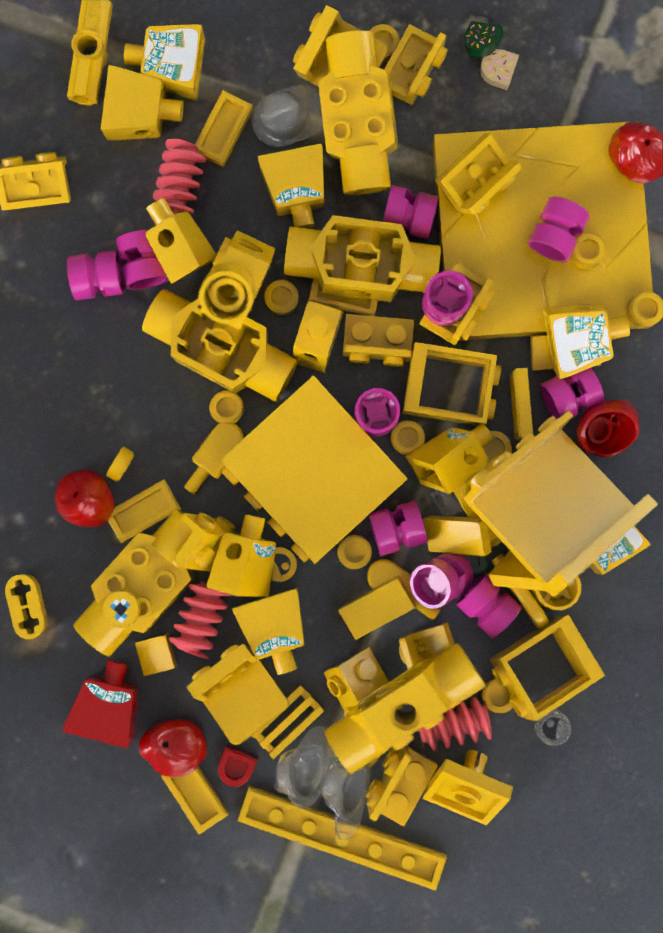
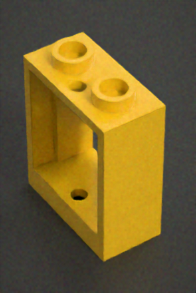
M415 342L412 347V359L409 366L402 414L473 426L486 425L487 419L493 420L496 408V399H491L493 385L498 386L501 375V366L496 365L497 355ZM426 358L483 367L476 415L419 406Z
M569 615L555 616L549 620L548 625L544 628L535 629L490 658L494 666L492 669L493 676L502 687L506 686L512 696V699H510L511 706L519 717H524L526 720L538 721L605 676ZM552 634L575 671L576 676L532 704L508 661Z

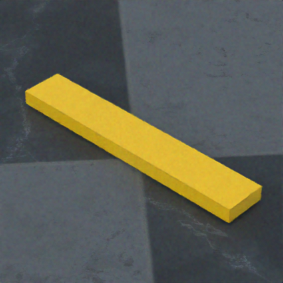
M250 785L237 820L238 822L435 891L447 859L446 854Z

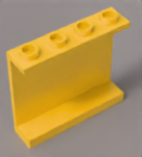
M314 375L220 459L225 465L220 470L234 486L240 482L249 491L244 495L245 499L257 512L263 507L272 518L267 523L280 537L285 533L291 537L295 544L290 548L304 563L310 558L316 564L408 479Z
M569 411L559 419H556L554 416L547 419L538 428L540 433L537 436L529 433L516 445L518 451L514 454H511L509 451L502 454L493 463L495 469L488 473L486 469L480 471L469 482L472 489L464 498L467 504L553 597L561 592L658 505L647 494L634 506L567 436L562 428L573 417Z

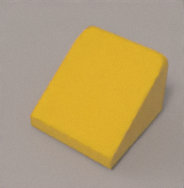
M169 633L135 642L144 676L175 669L178 666L172 643L169 641Z

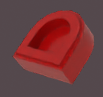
M226 745L218 766L219 777L228 786H242L252 776L259 757Z

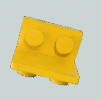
M407 745L398 750H395L393 747L390 749L382 765L385 767L380 781L374 778L365 794V797L368 798L366 805L368 806L369 818L374 821L382 814L404 827L438 767L437 762Z

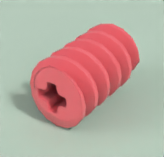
M167 139L165 146L168 150L162 154V159L165 163L159 166V172L162 176L156 179V186L159 190L153 192V199L158 201L164 198L173 214L187 211L192 215L194 210L186 206V202H195L197 197L191 194L189 189L200 188V184L193 180L192 176L203 175V170L196 167L195 163L206 162V157L198 153V147L188 141Z
M200 580V584L188 585V588L196 595L195 597H184L183 601L191 609L179 610L178 614L186 622L174 624V628L181 633V636L169 637V641L176 648L184 652L209 659L202 650L212 649L213 643L206 636H217L218 630L211 623L222 622L223 617L216 610L227 609L228 604L220 597L231 596V594L206 588L207 582Z
M471 697L469 708H467L463 701L456 706V711L448 709L444 712V719L436 726L428 730L424 726L418 729L422 748H424V743H428L433 752L437 751L438 740H442L445 747L449 749L452 737L456 738L460 746H464L466 734L470 735L474 743H478L479 732L483 731L488 740H492L491 722L485 700L483 705H481L476 697Z

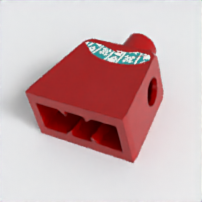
M108 659L103 677L91 675L85 679L62 732L123 748H128L133 743L138 687L123 683L128 667L127 663Z

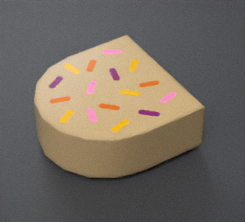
M496 49L492 54L482 59L480 66L481 77L492 86L508 90L519 55L506 50Z

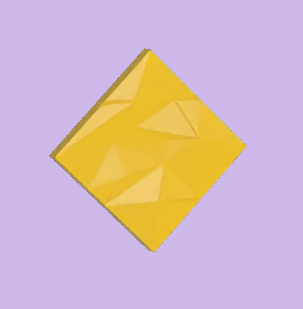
M627 122L434 135L432 149L435 180L484 133L493 136L510 161H518L522 166V169L515 175V181L509 187L495 193L490 198L489 206L477 214L458 212L435 181L436 196H439L437 217L439 244L441 246V271H452L455 264L458 263L486 281L488 277L495 280L490 290L495 292V295L485 311L478 307L472 317V320L476 321L477 324L467 340L544 334L547 332L542 308L581 304H599L606 310L608 319L625 315L630 329H644L634 325L627 314L628 304L633 297L641 292H653L644 183H636L623 176L609 157L608 148L612 135ZM556 196L571 200L589 213L590 218L582 233H595L606 244V255L596 267L591 269L579 268L572 262L571 258L568 262H556L541 256L528 246L527 242L537 223H543L540 215L550 197Z

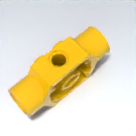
M358 30L334 34L325 40L329 74L318 81L326 152L332 158L340 161L344 195H363L391 189L388 155L398 149L391 79L386 70L377 67L374 34L372 32Z
M333 215L322 230L289 227L284 275L318 279L323 294L391 302L399 290L425 292L429 280L439 272L441 246L409 242L402 224Z
M238 230L233 238L225 237L213 262L214 267L211 268L200 289L198 296L202 306L200 311L207 314L214 321L229 324L240 329L267 273L275 248Z
M165 288L158 293L146 313L142 331L170 345L171 357L177 363L236 394L248 387L274 402L280 399L296 370L299 360L268 344V332L265 326L246 317L241 328L238 329L229 324L214 321L207 314L201 312L200 298L190 302Z
M176 509L153 535L138 533L91 585L95 600L75 621L73 627L88 644L103 655L110 657L132 631L141 633L149 631L187 589L188 585L195 580L192 569H184L174 560L193 532L180 519L184 514L180 510ZM117 591L131 592L140 603L139 617L134 623L126 627L112 626L103 616L102 608L105 599Z
M456 643L438 656L418 662L363 698L344 718L325 729V736L341 764L350 774H353L388 751L392 746L395 750H398L407 745L413 739L412 733L424 726L428 730L436 726L444 719V712L454 708L486 687V684L460 644ZM401 704H410L414 707L409 712H401L397 709Z

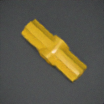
M109 0L81 1L77 33L71 41L74 53L67 97L69 100L82 105L91 106L92 104H98L103 68L108 61L106 47L113 7ZM91 46L97 47L94 53L90 55L83 54L86 48Z

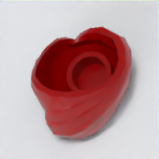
M637 121L627 122L615 131L608 146L609 157L623 176L636 183H647L649 181L654 182L663 175V134L661 131L650 124Z
M608 400L591 407L582 415L578 423L576 433L579 447L587 454H594L603 458L612 457L625 451L638 438L640 430L638 412L632 403L625 400Z
M81 469L70 472L57 485L55 506L59 514L70 524L82 527H98L107 522L114 510L115 500L110 487L104 478L95 471Z
M173 719L158 723L147 730L139 741L138 751L158 773L168 777H180L190 774L198 768L199 763L205 759L208 745L203 730L195 723L188 720Z

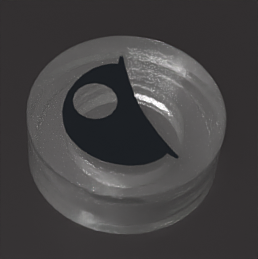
M554 709L538 721H535L536 735L547 745H561L568 740L571 734L569 719L558 710Z

